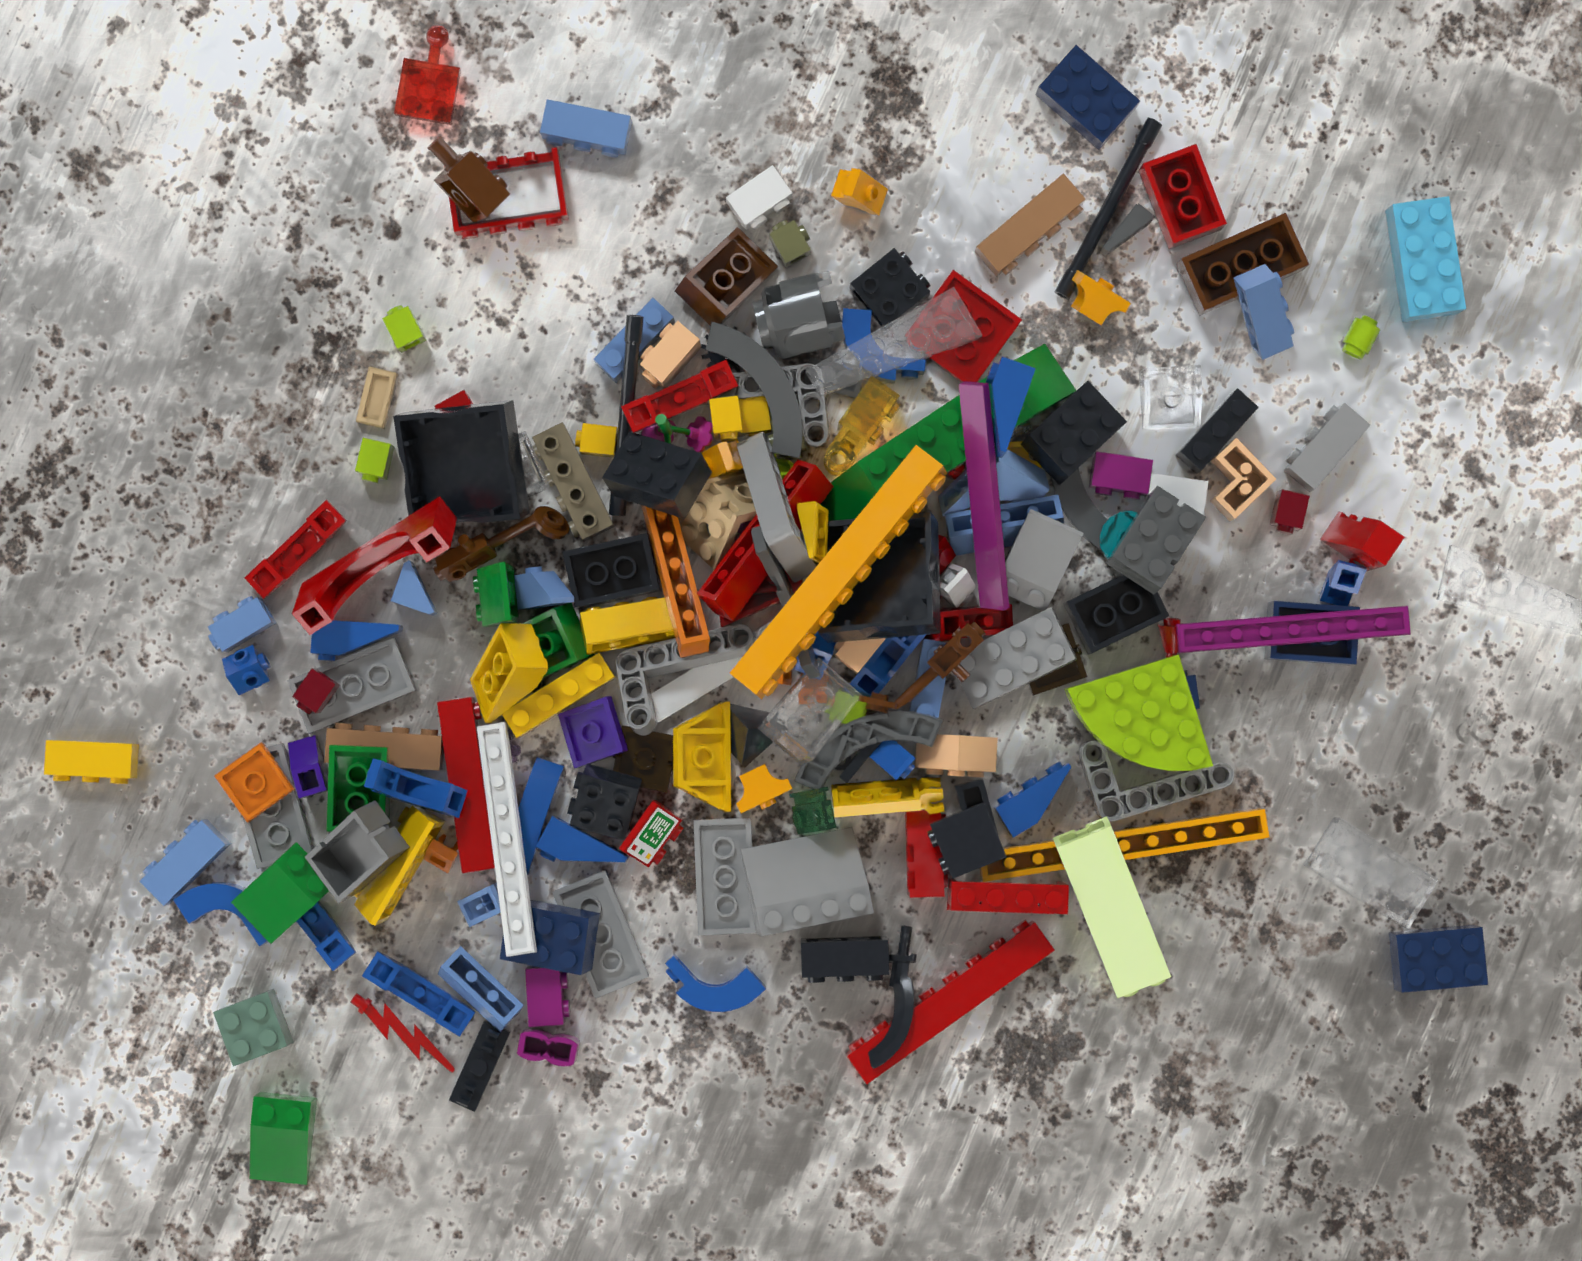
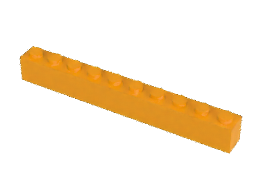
M916 445L730 671V674L761 700L765 695H771L777 688V680L781 675L793 669L797 663L796 657L802 650L809 649L816 639L814 635L821 627L825 628L832 621L835 609L840 604L844 605L853 594V587L858 581L863 582L869 576L872 570L871 565L877 558L882 559L890 549L889 543L896 535L899 537L905 532L909 525L907 521L911 516L923 510L928 500L926 498L933 490L937 491L946 480L945 475L947 474L944 466Z
M1262 808L1114 830L1125 860L1270 838L1265 809ZM1054 840L1005 847L1003 849L1007 856L1006 858L979 868L981 881L987 882L1064 870L1065 868Z

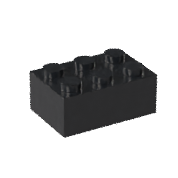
M1087 380L1030 433L1020 445L1060 486L1127 421Z
M629 431L602 479L614 497L685 519L712 471L702 453Z
M647 533L562 551L571 593L574 596V608L576 609L661 591Z
M1121 575L1063 603L1088 655L1169 617L1158 592L1152 594L1125 575Z
M887 936L801 938L802 978H808V983L825 982V977H836L837 982L854 981V976H865L866 981L883 980V975H890Z

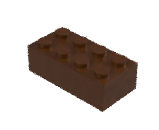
M1283 213L1185 256L1176 265L1197 312L1201 316L1239 299L1234 277L1266 264L1273 273L1277 272L1281 280L1303 271L1309 266V262L1287 214Z

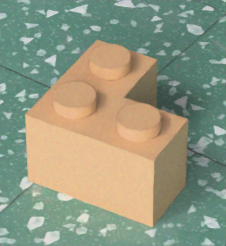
M1235 438L1211 460L1230 482L1210 502L1230 522L1236 519L1276 478Z
M938 734L933 747L916 743L915 768H926V774L943 775L944 770H948V776H965V771H967V776L984 777V772H996L998 738Z

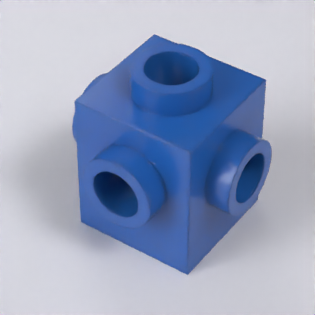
M253 644L222 659L226 677L238 695L258 688L270 681L267 669L271 668L266 655L264 653L259 654Z

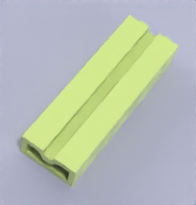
M1106 816L1086 824V828L1076 832L1071 830L1054 837L1053 840L1117 998H1120L1122 996L1129 997L1135 995L1140 989L1148 986H1158L1170 978L1171 975L1112 826Z

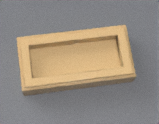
M369 367L356 418L357 423L385 429L398 377L397 373Z

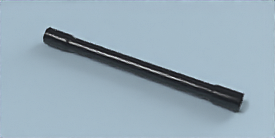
M1149 117L1146 119L1135 140V145L1071 265L1065 271L1054 291L1058 296L1070 300L1076 288L1072 278L1077 270L1083 272L1147 150L1152 146L1162 124L1157 120Z
M626 315L625 353L616 453L629 431L632 432L621 406L635 400L639 348L642 341L644 316ZM610 492L609 515L626 516L627 500L614 497Z

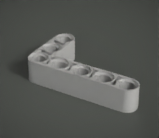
M808 363L781 367L788 376L794 392L798 393L804 440L812 447L819 448L824 446L830 438L821 371L817 366ZM806 370H813L817 373V380L814 384L806 385L802 382V374ZM745 371L733 373L738 387L732 389L727 396H718L716 398L738 396V399L760 397L764 396L761 388L756 392H748L746 390L745 383L751 376ZM811 398H816L821 403L819 411L814 414L808 413L805 409L806 402ZM708 401V402H706V403H704V404H702V405H709V404H710V401ZM815 426L821 427L824 430V437L819 442H813L809 439V431Z
M762 431L737 443V448L765 541L792 581L797 582L808 577L818 563L808 556L804 536L795 524L774 453L771 452L772 446L766 434Z
M735 624L709 630V645L714 641L721 642L720 648L716 651L691 655L687 658H680L675 638L620 652L616 658V669L625 718L632 730L639 735H648L656 727V716L648 678L743 657L756 641L751 628L745 624ZM739 636H749V639L745 644H736V640ZM656 655H665L662 663L653 664V659ZM636 660L637 665L633 670H625V666L629 661ZM636 687H641V694L636 698H631V691ZM639 715H647V720L644 724L635 725V720Z
M1086 741L1080 746L1078 752L1098 817H1106L1102 809L1106 801L1112 800L1117 806L1115 814L1107 816L1110 822L1226 788L1234 779V771L1230 765L1223 762H1213L1212 767L1180 772L1119 791L1106 747L1098 741ZM1091 745H1095L1100 751L1099 758L1094 762L1089 761L1085 753L1086 749ZM1217 767H1222L1226 772V777L1221 783H1217L1213 779L1212 774ZM1098 773H1104L1108 777V784L1103 789H1098L1094 784V778ZM1190 775H1194L1198 779L1199 784L1194 791L1187 790L1185 786V781ZM1164 783L1168 784L1171 788V795L1166 800H1162L1157 792L1159 786ZM1135 792H1140L1144 797V803L1139 808H1134L1130 803V797Z

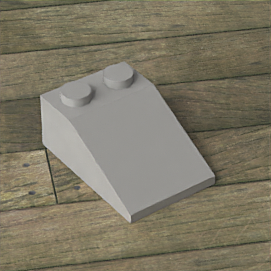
M1030 509L1005 558L1008 596L1041 611L1046 610L1075 553L1083 532Z

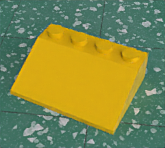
M414 805L411 808L407 806L404 808L398 818V822L401 823L398 832L409 845V848L361 892L354 895L357 898L354 906L374 926L389 919L422 863L428 846L433 839H436L446 822L424 808Z

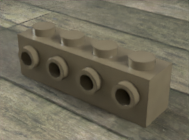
M561 422L533 436L532 439L535 444L530 447L537 461L543 459L547 470L543 471L548 484L550 487L556 485L560 495L556 497V500L562 512H569L573 521L568 524L575 538L581 536L585 542L615 527L564 423Z

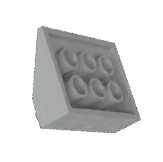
M852 827L740 849L756 934L759 936L874 913L869 885Z

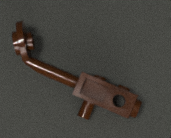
M539 506L531 516L489 539L484 533L472 539L466 534L461 535L458 538L459 546L449 548L443 552V555L435 558L436 565L433 566V570L440 581L447 579L449 582L460 580L466 576V573L497 557L496 547L533 527H536L539 532L551 539H563L570 529L568 521L557 510L548 506Z
M975 622L971 625L967 623L962 629L959 627L951 635L952 639L944 646L941 644L933 652L935 655L926 662L930 668L894 702L888 701V695L874 692L871 693V698L859 695L858 701L865 702L866 709L888 713L889 708L899 709L912 701L938 675L944 679L952 672L961 682H964L970 674L960 663L984 641L982 637L986 633ZM963 636L970 639L968 647H963L960 643V639Z

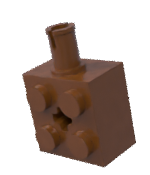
M439 136L427 147L445 166L444 170L434 179L435 183L473 223L487 218L511 194L506 189L508 187L507 183L499 175H493L486 167L488 166L486 160L480 154L469 151L462 155H457L444 141L442 136Z

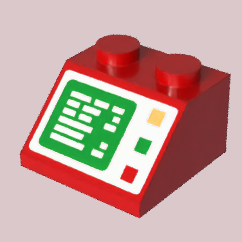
M653 800L619 849L647 867H650L652 863L658 865L667 853L663 849L669 839L674 842L684 829L680 825L683 819L657 800Z

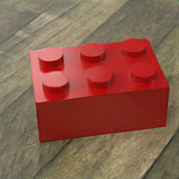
M1197 144L1145 162L1138 170L1168 250L1218 232L1227 224Z

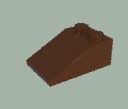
M737 227L683 278L675 292L710 326L712 322L723 324L778 268V265Z

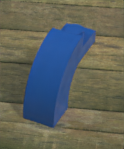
M926 635L886 638L849 685L866 697L871 698L872 692L880 693Z

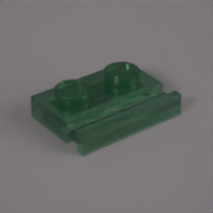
M828 787L789 794L790 798H794L795 806H792V820L797 834L837 828L831 799L827 800L825 791H829Z

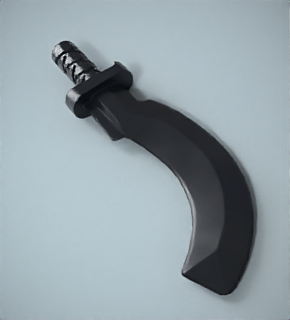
M901 926L898 955H889V963H893L889 986L893 987L894 1014L891 1026L883 1040L868 1052L871 1067L874 1069L888 1061L900 1049L911 1026L914 1011V988L912 978L908 977L910 963H916L917 954L911 953L909 955L912 934L911 926Z

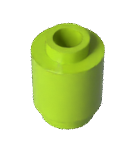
M1362 315L1361 319L1354 318L1342 342L1344 344L1342 351L1362 360L1365 354H1369L1380 332V329L1376 326L1378 322L1365 315Z

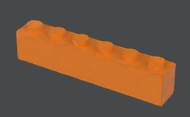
M641 505L680 658L709 652L710 637L700 599L697 595L698 591L678 517Z

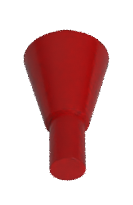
M1165 618L1163 623L1158 624L1166 658L1178 653L1176 624H1183L1180 618Z

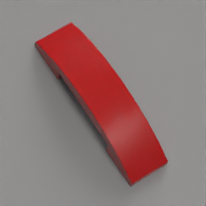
M724 360L700 371V373L649 396L646 395L625 404L621 408L632 432L635 433L656 425L655 418L659 414H664L667 419L673 418L708 402L709 399H714L738 387V384L727 360Z
M325 500L307 517V521L272 555L264 558L244 577L263 599L268 597L301 569L346 523L347 520L328 500Z

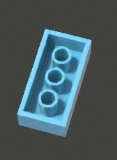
M1449 196L1392 204L1385 210L1402 322L1461 313L1466 309Z

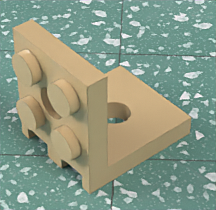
M744 470L708 479L681 525L684 542L713 570H715L730 550L740 524L752 520L757 514ZM707 524L709 525L710 534L707 531Z

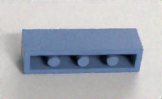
M1059 495L1000 504L1004 547L1012 546L1030 509L1064 524ZM971 510L945 514L948 541L956 556L975 553Z

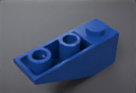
M1059 761L1045 770L1047 775L1038 780L1034 776L1022 783L1023 790L1014 795L1009 791L996 799L999 804L993 808L1011 837L1014 838L1039 822L1071 769L1069 763L1062 765Z

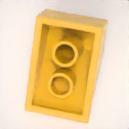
M500 623L470 678L485 723H492L537 688L543 676L547 673L548 663L543 656L539 638L536 636L532 624Z

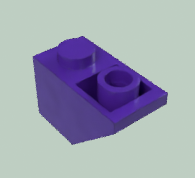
M317 735L289 742L290 770L298 798H306L328 791V773Z

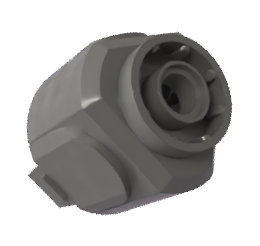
M829 271L780 281L777 285L764 288L761 293L762 300L752 302L763 348H774L775 354L784 359L833 347L832 343L845 340L837 301L822 302L819 287L832 284Z

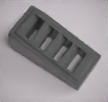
M1139 203L1138 205L1136 204L1101 248L1100 253L1103 256L1110 254L1147 227L1155 216Z

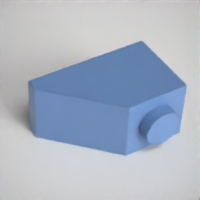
M542 567L525 568V574L514 576L518 610L538 609L574 602V596L554 571L543 572Z

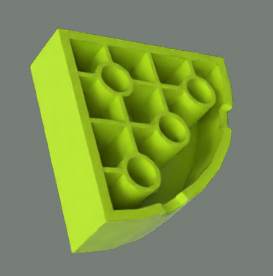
M1173 655L1064 689L1074 713L1085 728L1101 745L1119 757L1141 766L1166 771H1192L1213 766L1179 655Z

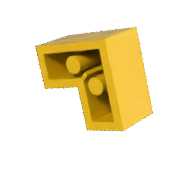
M738 396L709 399L715 440L720 439L721 443L726 441L729 443L737 441L738 437H751L762 431L765 434L771 433L769 408L765 396L738 399Z

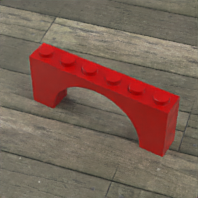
M441 497L436 498L301 584L292 615L309 635L318 631L333 621L343 603L363 583L388 565L417 553L427 563L448 550L452 543L457 521L456 516Z

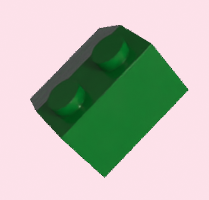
M499 562L477 569V576H473L474 592L479 593L480 604L476 605V617L478 622L482 621L483 627L499 626L500 623L520 624L514 567L506 562Z
M572 603L555 607L523 623L532 624L534 632L539 638L543 656L547 660L548 670L542 679L595 655L586 654L580 620Z
M329 745L327 832H332L354 810L375 800L390 819V797L378 794L364 787L367 772L373 759L389 763L388 747Z
M297 842L289 847L231 901L270 944L329 892L306 860L305 856L308 853Z
M259 1092L254 1096L250 1124L249 1179L308 1184L317 1098Z

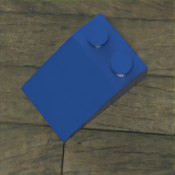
M1001 357L999 363L993 362L985 382L990 384L989 392L996 457L1002 458L1007 451L1036 369L1005 357Z

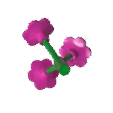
M659 414L655 418L656 425L641 431L643 436L670 444L674 440L673 432L685 434L687 445L693 447L696 452H703L705 446H709L713 440L711 434L713 425L702 416H698L687 428L676 427L675 423L668 420L664 414Z

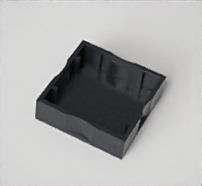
M513 400L408 411L393 416L399 457L405 473L404 491L408 516L438 497L442 498L456 516V523L515 520L530 514Z
M931 511L914 513L907 521L909 525L901 536L898 537L896 535L889 543L890 549L882 559L877 558L871 565L872 570L869 576L863 582L858 581L852 589L853 594L844 605L840 604L833 612L834 618L825 628L821 627L818 630V634L827 643L941 633L938 521ZM855 519L828 521L827 553Z

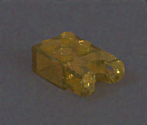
M873 376L869 378L838 422L837 429L839 433L825 452L824 468L833 476L838 477L853 466L869 443L874 446L883 433L884 428L881 425L885 420L891 422L900 409L901 405L898 403L900 395ZM836 454H840L845 458V462L843 464H836L831 458Z

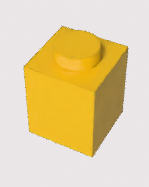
M583 423L582 430H577L575 447H580L579 452L582 455L614 458L618 428L615 426Z

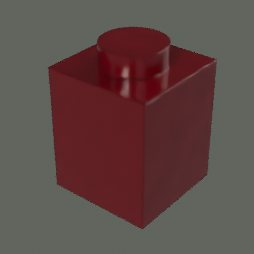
M1284 489L1277 491L1269 525L1276 526L1277 532L1293 535L1294 531L1303 529L1310 496Z
M311 668L292 697L298 701L296 706L310 715L312 712L321 713L340 684L318 669Z

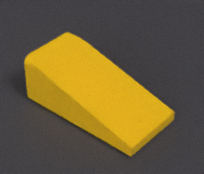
M816 501L798 503L797 511L808 556L819 564L827 554L829 511Z

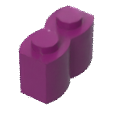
M528 1028L520 1034L517 1054L530 1061L546 1059L551 1064L557 1066H571L577 1060L580 1040L570 1034L559 1033L551 1035L543 1029Z

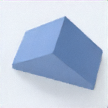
M410 560L405 562L391 601L432 616L437 614L438 612L414 563Z
M497 882L457 901L469 927L501 913Z

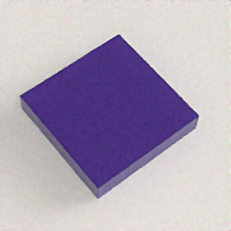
M606 696L558 714L574 769L584 767L587 763L592 764L628 751L612 696Z

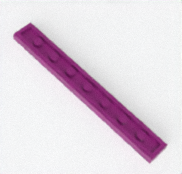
M964 381L959 384L979 603L980 608L1004 611L1009 608L989 383Z
M1408 606L1176 624L1178 653L1411 635Z

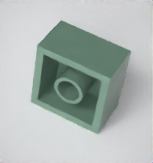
M274 989L213 1012L233 1067L293 1043Z

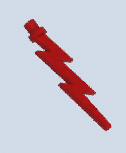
M358 993L352 998L350 1003L359 1008L358 1012L360 1014L365 1013L387 1040L390 1026L419 1061L421 1045L449 1072L455 1071L451 1063L415 1024L413 1037L385 1002L382 1017L371 1004L372 1000L370 998L365 999Z

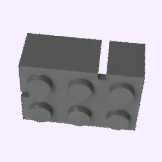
M1158 485L1150 492L1106 564L1152 594L1157 593L1163 587L1175 568L1174 565L1178 563L1206 516L1186 503L1178 506L1179 499Z
M376 800L354 810L323 839V842L319 843L305 856L338 904L361 892L409 848V845L395 826L390 828L387 825L391 821Z

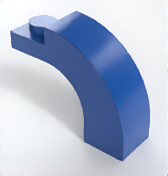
M843 308L842 326L845 340H843L845 348L851 360L859 369L865 370L866 375L889 384H895L896 373H901V378L918 379V375H924L926 360L891 357L876 347L871 336L872 310Z
M377 759L372 760L364 787L378 794L456 818L460 816L468 791L451 783L424 777Z
M226 882L209 883L194 887L173 900L189 924L196 922L213 910H227L236 914L243 921L259 946L268 942L231 903L245 887Z
M676 954L665 963L668 966V969L665 971L675 983L679 981L683 983L676 991V994L690 1005L702 1010L726 1012L739 1009L752 1002L766 990L764 983L748 966L725 983L709 984L699 980Z

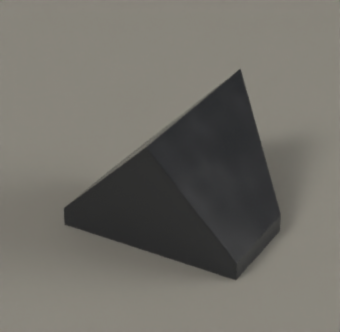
M730 704L731 753L745 768L787 729L773 713Z

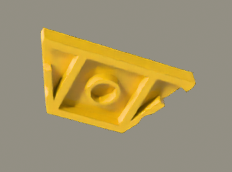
M722 701L673 728L674 787L723 812H731L730 701Z

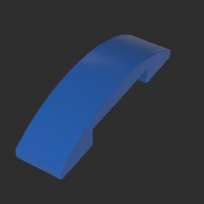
M538 757L535 760L518 808L527 875H529L537 850L536 845L564 769L563 765Z
M320 901L296 921L315 944V949L332 971H335L356 953L346 935Z
M377 951L362 974V977L383 990H388L459 1037L475 1014L473 1009L440 986Z

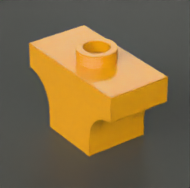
M851 168V171L840 169L831 196L845 206L858 208L869 214L879 216L888 189L861 169Z
M1077 270L1072 278V281L1077 286L1078 293L1071 307L1100 325L1103 324L1109 314L1116 311L1126 313L1131 305L1129 301L1112 291L1115 287L1101 277L1097 282Z
M738 440L729 443L727 441L718 443L702 452L705 461L712 471L708 479L743 470L737 448Z
M763 764L739 776L744 787V794L736 805L740 813L760 805L762 810L777 803L775 797L793 788L788 778L777 779L769 773L766 764Z

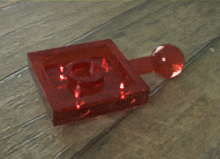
M433 25L426 33L427 42L430 44L427 62L408 58L403 60L394 114L399 117L451 125L461 69L460 67L438 64L441 47L447 44L449 33L445 27Z

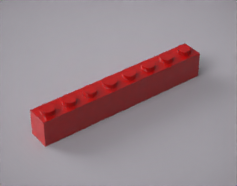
M1026 919L1012 928L1014 933L1006 939L1001 936L989 945L991 950L983 956L977 953L965 962L967 967L959 973L956 970L951 971L941 979L944 983L934 990L931 986L918 996L920 1000L914 1004L911 1026L904 1043L881 1066L875 1069L871 1067L868 1052L883 1040L891 1026L892 1020L889 1023L886 1020L881 1021L871 1029L873 1034L864 1040L861 1036L849 1044L848 1048L850 1050L846 1055L864 1082L868 1084L1055 951L1036 922L1032 920L1028 923Z

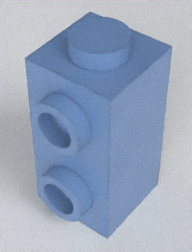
M250 596L237 604L239 608L230 614L228 611L222 612L212 619L214 623L208 626L211 632L208 637L216 650L221 649L222 652H230L277 623L262 598L257 597L254 599Z

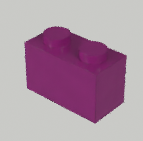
M1096 451L1093 454L1088 488L1095 489V494L1112 496V492L1124 493L1123 498L1140 500L1141 496H1146L1149 493L1153 460Z
M536 966L527 967L525 969L528 1027L563 1025L565 1018L570 1017L569 1000H564V989L568 988V973Z

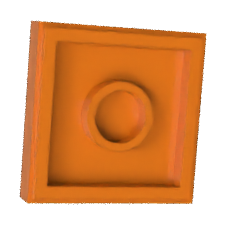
M263 742L214 775L247 823L296 789Z

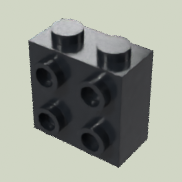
M895 248L853 280L849 287L867 310H872L871 315L884 331H887L930 295L928 288L931 285L921 273L917 275L910 266L913 263L905 252L901 251L899 253Z
M587 763L583 773L578 772L575 779L574 789H578L576 798H571L567 814L572 815L570 826L625 840L630 829L642 778Z
M985 802L930 823L932 830L927 831L933 848L939 846L943 857L938 858L944 875L950 873L952 879L1007 857Z

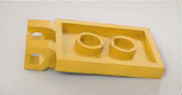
M917 778L832 784L834 817L920 811L921 809H925L929 814L944 812L943 802L931 803L942 801L943 790L929 789L930 787L940 788V778H921L918 781Z

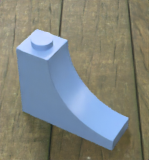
M1008 449L1002 458L996 457L1000 501L1017 502L1041 498L1050 490L1045 470ZM967 469L938 496L943 516L970 508Z

